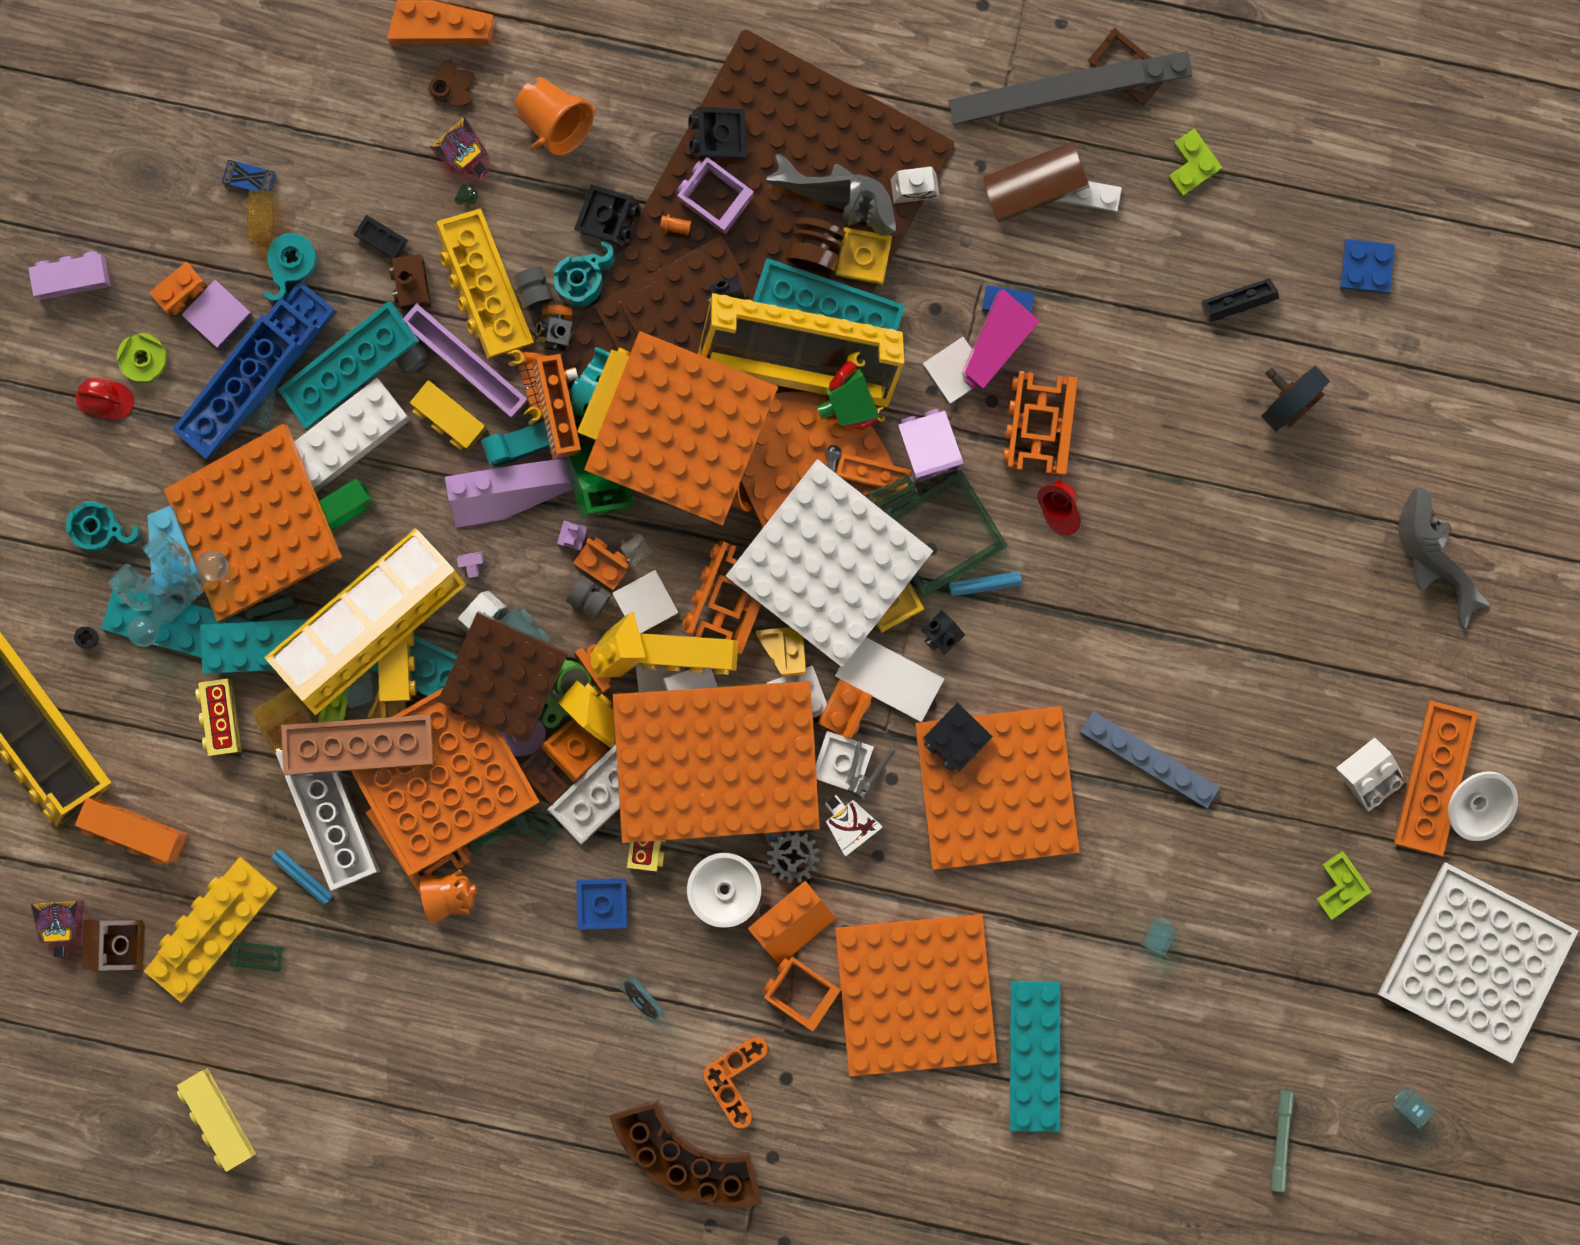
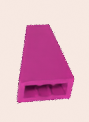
M1004 289L996 294L961 373L965 377L963 381L974 390L976 387L979 390L983 389L1040 322Z

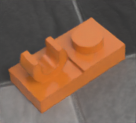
M596 644L589 646L587 652L581 647L575 651V658L589 672L591 681L597 687L599 693H606L611 688L609 685L611 682L610 677L596 678L591 665L590 654L596 647Z

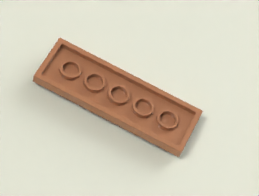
M431 715L281 725L283 774L285 776L434 765Z

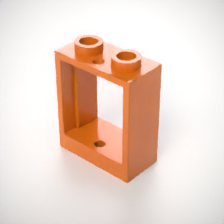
M791 956L789 960L784 958L777 968L780 972L775 980L770 978L763 989L766 992L764 999L811 1031H814L841 989L795 957ZM793 965L828 988V991L809 1019L773 996Z

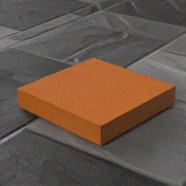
M574 718L541 745V748L573 782L577 781L609 751L599 739L585 730Z

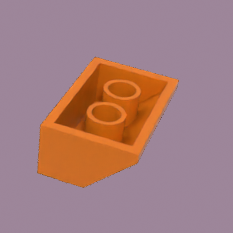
M804 881L750 925L748 929L780 965L784 958L788 959L832 923L836 917L810 885Z

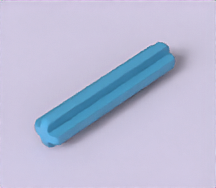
M1017 571L950 582L949 590L951 596H959L1020 586L1022 580L1020 573Z
M277 850L272 855L271 860L320 903L326 905L332 899V893L282 850Z

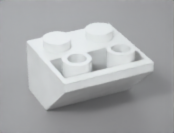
M1376 738L1372 739L1336 768L1344 783L1368 812L1407 782L1392 753Z

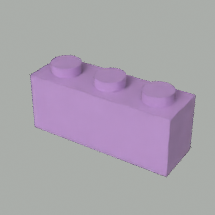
M87 252L83 254V257L75 259L73 256L59 258V262L54 263L40 261L36 262L35 266L28 267L33 296L38 300L111 287L106 258L98 254V252Z

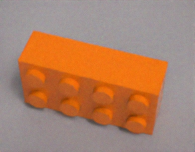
M99 798L85 799L75 826L82 828L80 832L87 836L105 837L103 842L116 847L118 845L127 846L126 851L138 856H146L147 854L150 856V861L160 865L177 862L188 837V834Z

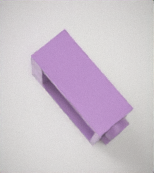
M706 157L703 162L699 160L692 169L693 176L689 181L684 180L677 189L679 193L677 195L678 201L725 235L753 199L754 191ZM708 171L740 193L720 220L688 198Z

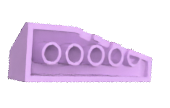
M567 458L445 477L448 500L456 528L505 520L519 512L533 508L535 505L574 490Z

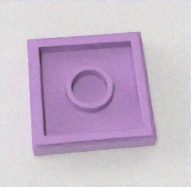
M214 280L182 316L219 349L252 313Z

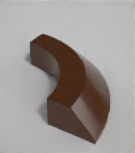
M659 1100L637 1105L609 1115L614 1132L630 1160L659 1187L683 1200L709 1207L742 1208L762 1204L750 1152L731 1155L718 1154L691 1144L671 1126L662 1111Z

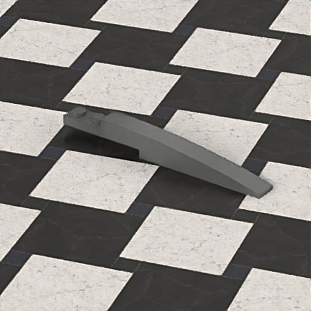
M1186 51L1144 60L1140 58L976 93L949 100V106L954 125L1094 98L1100 94L1192 77L1193 74L1189 54Z

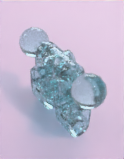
M160 531L143 547L146 555L158 567L149 578L143 577L133 566L126 563L108 580L110 587L132 610L152 611L148 617H136L129 623L127 634L131 643L141 647L153 644L158 638V627L163 622L170 624L204 592L203 585L207 581H219L224 578L229 568L225 555L218 551L203 553L197 562L198 570L192 575L190 573V555L165 531ZM172 560L182 562L183 569L178 570L174 568ZM156 576L164 578L166 585L159 586L154 578ZM137 593H144L148 597V602H141L137 597ZM179 594L184 602L181 604L174 602L172 595Z

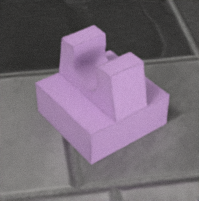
M564 520L557 544L581 551L588 527Z
M483 551L463 554L457 557L458 567L466 566L468 578L479 575L478 564H482L485 561Z

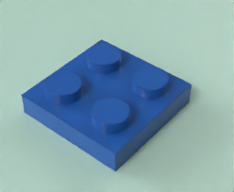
M1346 239L1344 242L1340 289L1389 294L1395 244Z
M626 878L576 880L578 929L628 928Z

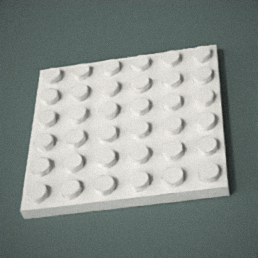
M817 459L726 574V577L843 667L933 550Z
M1443 862L1378 995L1513 1064L1578 930Z

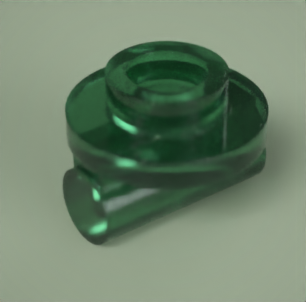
M462 184L454 199L455 203L458 205L465 204V208H470L471 204H476L478 190H474V184H469V186Z

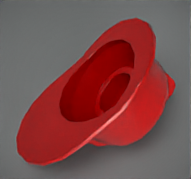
M90 378L85 380L76 392L78 408L83 413L94 417L119 420L125 418L134 406V397L131 390L124 384L107 379Z
M1061 479L1052 485L1041 487L1038 491L1037 499L1048 525L1061 535L1076 533L1080 528L1081 518L1076 506L1077 494L1073 487L1063 483Z

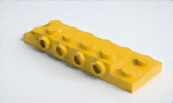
M481 208L437 221L434 225L443 245L442 253H440L441 264L443 267L448 266L451 274L448 277L449 284L453 290L457 289L459 294L457 299L458 307L461 312L465 311L468 317L466 321L467 330L470 334H474L476 339H480L487 359L531 346L534 341Z
M242 857L237 859L224 876H221L220 879L215 877L206 888L209 892L204 898L199 896L190 907L193 911L188 917L183 915L174 926L177 930L173 935L167 934L158 945L161 949L157 952L158 955L144 970L147 975L181 1003L185 1001L279 889Z

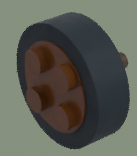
M1315 365L1308 372L1306 371L1295 383L1292 381L1288 384L1271 367L1265 375L1271 379L1281 392L1278 394L1280 397L1267 408L1261 417L1275 432L1285 425L1290 428L1325 395L1322 390L1330 380Z

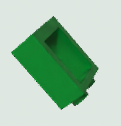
M357 478L319 501L331 532L376 505L365 484Z

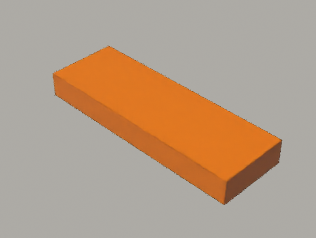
M842 453L835 473L843 480L906 495L912 470Z

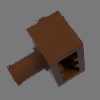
M415 254L392 258L393 266H389L391 280L396 282L397 289L393 290L395 304H399L402 310L412 309L416 303L420 307L431 306L422 255Z

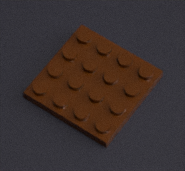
M478 611L437 702L528 743L568 656V652Z

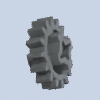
M786 831L785 838L777 835L779 842L770 843L774 847V851H767L768 855L773 856V859L768 861L769 865H775L772 873L774 874L779 871L781 873L779 879L782 880L787 876L789 883H792L793 878H797L798 882L801 883V876L803 875L808 879L811 878L809 871H817V868L813 865L814 862H820V859L815 857V854L820 852L818 848L813 849L812 847L816 841L811 840L808 842V834L805 833L803 837H800L799 831H795V834L792 836L789 831ZM792 840L791 846L785 851L779 850L783 843ZM800 841L808 847L810 854L802 852L799 848ZM795 849L798 855L806 857V859H798L792 864L790 859L782 856V854H790ZM777 859H782L788 865L787 872L780 867ZM801 863H809L803 871L796 873L797 866Z

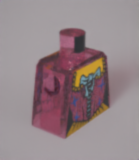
M465 117L430 146L432 152L461 176H464L471 170L480 179L489 171V168L482 162L488 153Z
M84 900L31 904L39 942H52L53 957L69 956L68 941L80 940Z

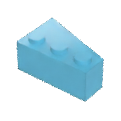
M168 506L149 514L148 530L152 591L159 595L199 578L198 575L200 573L174 507Z

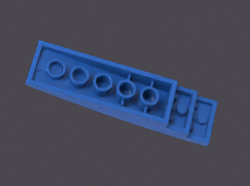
M299 281L285 300L280 298L266 317L260 316L172 430L208 460L282 380L338 311L303 282Z

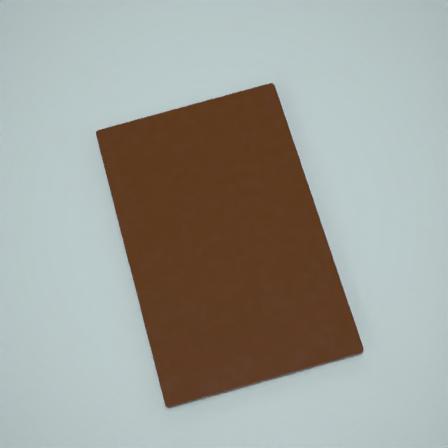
M743 30L700 107L744 109L746 158H720L712 161L754 191L753 199L725 235L678 201L677 195L679 193L677 189L684 180L689 181L693 176L692 169L699 161V159H694V153L689 151V141L693 138V129L688 127L640 216L636 220L632 228L630 241L625 242L624 246L621 247L613 266L610 267L606 274L600 296L589 305L569 345L566 346L561 355L563 368L567 370L576 367L578 376L581 377L588 364L591 363L596 347L607 352H611V350L618 351L594 307L596 303L721 235L754 293L765 260L768 258L873 294L878 284L836 277V269L834 274L810 271L785 260L790 243L802 242L792 235L793 231L798 229L795 226L797 218L824 220L843 230L845 227L876 232L872 227L867 226V222L864 221L853 225L844 223V210L814 201L791 190L767 183V176L774 174L778 170L775 155L780 154L785 157L797 172L806 177L830 176L834 165L838 164L852 174L868 176L880 182L890 196L896 231L889 235L892 236L887 262L888 267L924 201L894 204L891 178L897 171L923 167H933L938 176L954 147V141L749 30ZM708 171L688 198L720 220L740 193ZM667 214H670L672 218L691 220L689 235L686 236L667 231V234L664 233L663 230H660L662 215L667 216ZM830 249V251H832L833 253H835V254H837V255L839 256L840 249H838V250H832V249ZM773 325L792 359L795 354L800 331ZM806 332L800 360L833 367L847 340ZM778 386L776 394L808 391Z

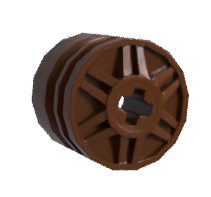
M797 218L795 226L798 229L794 230L792 235L802 242L790 243L785 260L803 269L824 274H834L839 256L830 251V249H841L842 243L838 240H843L846 232L824 220Z

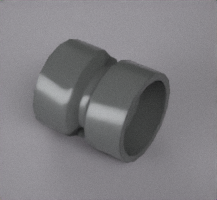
M532 267L512 277L516 289L522 291L519 297L524 310L541 307L543 303L548 304V301L551 302L553 300L549 286L544 285L546 277L542 267Z
M581 576L569 593L566 602L576 609L583 608V613L595 621L607 605L612 594L601 587L595 588L594 582L585 576Z

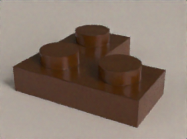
M540 746L520 767L527 780L553 804L569 786L553 771L557 764Z

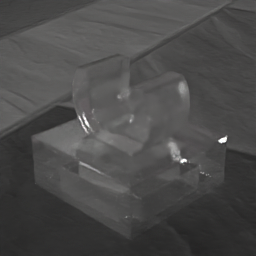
M632 532L633 539L627 543L622 539V546L620 548L634 566L653 551L640 533L637 535V533Z

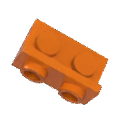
M185 262L149 293L162 307V310L171 316L181 312L188 300L199 297L204 292L203 288L206 286V283L189 263Z
M597 537L594 541L588 538L586 545L573 564L614 591L630 568V565L626 563L628 558L618 551L612 554L606 550L608 545Z
M839 679L818 724L841 736L852 739L853 735L859 730L860 721L864 713L870 708L872 695Z

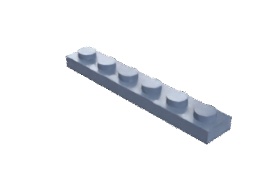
M1094 711L1091 712L1080 731L1083 735L1206 809L1220 788Z

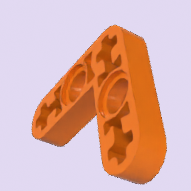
M761 1037L750 1038L710 1063L704 1070L703 1077L731 1124L736 1128L747 1127L752 1120V1114L731 1077L766 1055L768 1045ZM752 1042L762 1043V1053L759 1055L756 1052L750 1054L749 1057L752 1060L747 1062L745 1054L740 1049L745 1047L747 1052L752 1048ZM731 1055H740L743 1059L742 1066L732 1068L728 1062ZM713 1068L715 1071L719 1069L721 1071L719 1074L721 1082H724L726 1079L729 1084L722 1085L716 1091L714 1086H718L717 1081L714 1078L711 1080L708 1078L710 1069ZM724 1089H731L734 1092L735 1098L732 1102L726 1103L721 1099L720 1095ZM738 1100L742 1104L737 1106L739 1111L747 1113L745 1123L734 1120L737 1116L734 1109L731 1112L727 1110L728 1107L734 1106Z

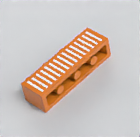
M561 354L538 357L532 366L552 459L577 455L581 448Z

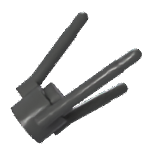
M857 742L850 774L845 782L850 785L848 792L859 799L865 800L872 785L895 753L894 748L885 756L870 779L861 774L855 777L862 746L861 742Z

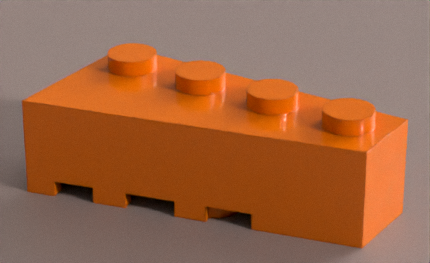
M397 0L387 40L390 46H490L496 21L491 14L433 0Z

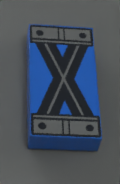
M228 159L222 184L270 197L276 173Z

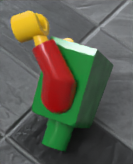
M852 352L848 355L847 362L837 372L826 389L830 401L817 406L822 420L836 415L840 426L864 430L876 421L885 420V416L878 415L879 411L884 408L874 404L861 370H856L857 367L865 365V359L857 361V356L860 352Z

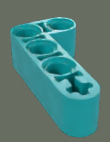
M574 416L576 429L578 431L579 427ZM544 421L506 435L500 433L481 440L491 467L501 466L550 448Z

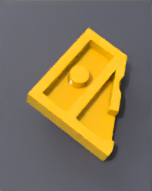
M791 627L756 631L758 640L782 677L807 675L805 643L802 635Z

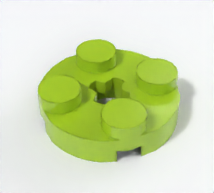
M140 333L126 338L120 344L117 351V361L119 362L121 372L127 378L139 383H150L155 381L165 370L168 354L163 344L157 338L150 334ZM144 352H147V362L138 364L137 354L142 355Z

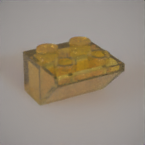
M290 687L252 711L261 733L273 752L282 750L281 725L318 723L310 709Z

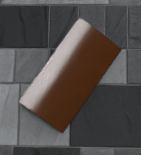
M1074 141L983 177L995 218L999 223L1090 188Z

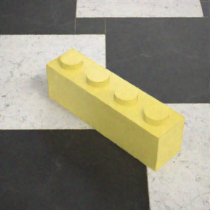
M208 1068L177 1085L179 1089L177 1094L183 1104H188L192 1111L189 1113L196 1126L199 1125L203 1131L202 1138L205 1144L213 1148L216 1154L214 1159L219 1168H224L227 1172L256 1155Z

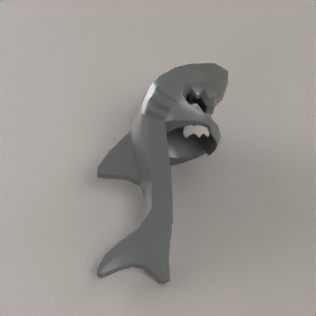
M780 154L775 155L778 170L774 174L767 176V183L783 187L814 201L844 210L843 222L848 225L864 221L867 222V226L872 227L881 236H888L896 231L890 196L884 186L877 180L864 175L852 174L838 164L834 165L830 176L806 177L797 172L785 157Z
M1415 488L1409 495L1399 517L1398 532L1400 540L1413 559L1415 580L1421 591H1424L1433 580L1440 577L1455 588L1458 597V621L1461 628L1467 629L1472 612L1476 609L1488 608L1490 603L1475 588L1473 582L1463 570L1441 551L1446 543L1449 532L1452 531L1451 525L1443 520L1432 522L1434 521L1435 512L1432 509L1431 497L1424 489Z

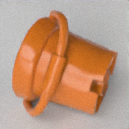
M538 77L535 79L538 83L535 85L527 83L519 92L514 104L518 109V113H515V116L540 138L530 147L531 151L545 147L553 155L563 156L572 152L586 138L593 125L596 108L586 99L580 96H572L547 79Z

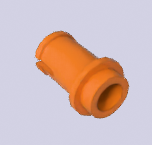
M667 214V216L662 215L660 230H663L666 234L669 231L688 236L691 220L672 218L670 214Z
M548 301V304L543 303L542 318L549 317V314H559L564 316L563 320L571 321L573 306L554 305Z

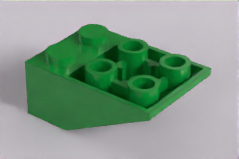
M595 442L580 444L581 450L578 454L567 457L580 519L626 511L634 506L630 488L584 470Z

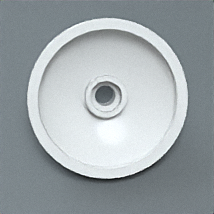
M1481 772L1472 775L1464 780L1451 796L1448 805V819L1451 827L1461 837L1471 841H1483L1498 835L1511 823L1518 807L1517 790L1514 784L1500 773Z
M731 853L714 854L703 859L693 869L687 884L688 901L694 913L705 923L716 927L736 926L746 921L755 912L761 898L760 879L754 867L744 858ZM722 885L729 887L728 894L724 895L720 892Z

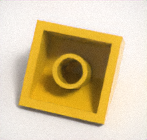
M634 612L627 614L606 631L590 654L591 665L596 678L621 677L646 658Z
M577 680L558 703L585 730L611 748L614 745L615 739L614 711L610 707L613 702L604 694L598 696L599 692L589 683L584 686Z

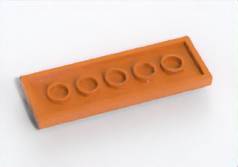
M1431 700L1428 701L1393 844L1439 856L1444 855L1451 826L1448 819V805L1452 794L1462 781L1478 716L1477 712Z

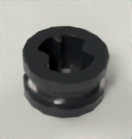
M88 626L78 628L74 634L75 643L85 649L93 648L99 640L97 631ZM89 631L88 635L92 636V640L83 644L84 640H81V634L85 635Z

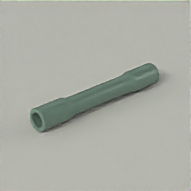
M1279 1091L1278 1127L1270 1189L1272 1191H1286L1288 1144L1295 1093L1293 1091Z

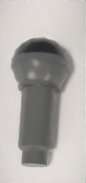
M830 445L824 452L827 460L826 466L835 473L837 461L842 453L840 447Z

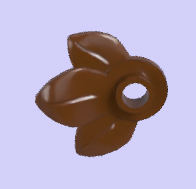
M451 59L446 60L437 67L436 78L430 82L428 87L429 93L437 101L446 100L453 106L466 105L472 101L470 94L466 90L473 82L474 73L467 70H455L453 61ZM439 86L445 87V91L443 93L437 92V88Z

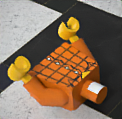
M513 350L507 353V355H513L516 361H511L508 364L511 367L522 364L518 367L531 406L524 412V415L531 414L533 416V419L528 422L530 425H533L537 420L544 419L532 364L536 358L547 355ZM576 367L564 370L567 384L574 383L578 377Z

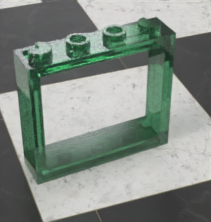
M953 471L942 477L944 482L937 486L934 483L921 490L923 495L916 499L913 496L907 498L900 503L902 507L894 512L892 509L886 511V514L897 521L956 484H959L995 542L924 585L916 572L912 581L923 599L1008 547L962 471L957 474Z

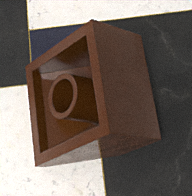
M84 920L82 969L96 971L141 970L143 920Z

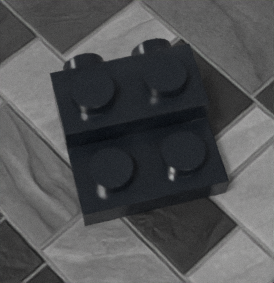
M697 107L692 111V114L688 117V127L693 129V138L689 141V151L694 153V159L705 160L706 157L710 160L746 158L744 109Z
M591 184L574 230L578 233L599 238L601 241H607L610 244L623 247L624 243L630 241L632 237V229L630 227L633 219L636 220L640 216V202L633 196Z
M957 702L923 737L926 740L923 745L933 755L938 752L944 758L941 762L951 772L954 769L959 772L993 736Z

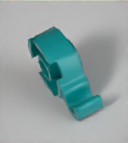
M296 233L283 234L275 238L269 246L267 261L273 273V281L280 287V291L276 295L265 291L264 296L275 304L280 298L285 300L289 294V284L308 280L316 272L318 266L317 252L313 244L303 235ZM296 253L295 256L298 260L296 262L292 261L289 264L288 256Z
M601 242L603 252L606 253L603 257H599L596 254L572 258L568 256L558 263L554 270L553 282L557 295L564 303L574 307H583L590 305L598 299L603 289L601 270L610 268L615 262L613 247L609 242ZM575 279H577V280H581V279H582V282L579 283V284H575V283H574V280H575Z
M598 347L595 348V354L591 363L588 364L581 377H577L569 394L573 415L582 419L610 352Z
M85 501L83 504L78 505L74 510L70 511L66 520V531L76 546L89 551H101L108 548L116 538L123 543L133 545L138 543L142 537V529L137 526H133L132 535L126 537L125 528L119 524L115 513L108 506L95 501ZM93 520L98 525L94 532L88 528V524L92 523Z

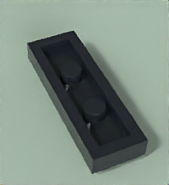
M1268 278L1203 300L1201 304L1210 322L1278 300L1279 292L1271 279Z

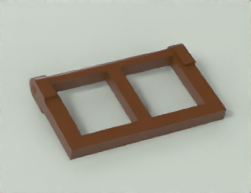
M1114 28L1087 62L1094 67L1104 66L1098 59L1115 38L1135 53L1131 60L1140 58L1144 60L1152 57L1120 33L1118 29ZM1164 82L1152 84L1143 96L1133 88L1124 91L1142 106H1145Z

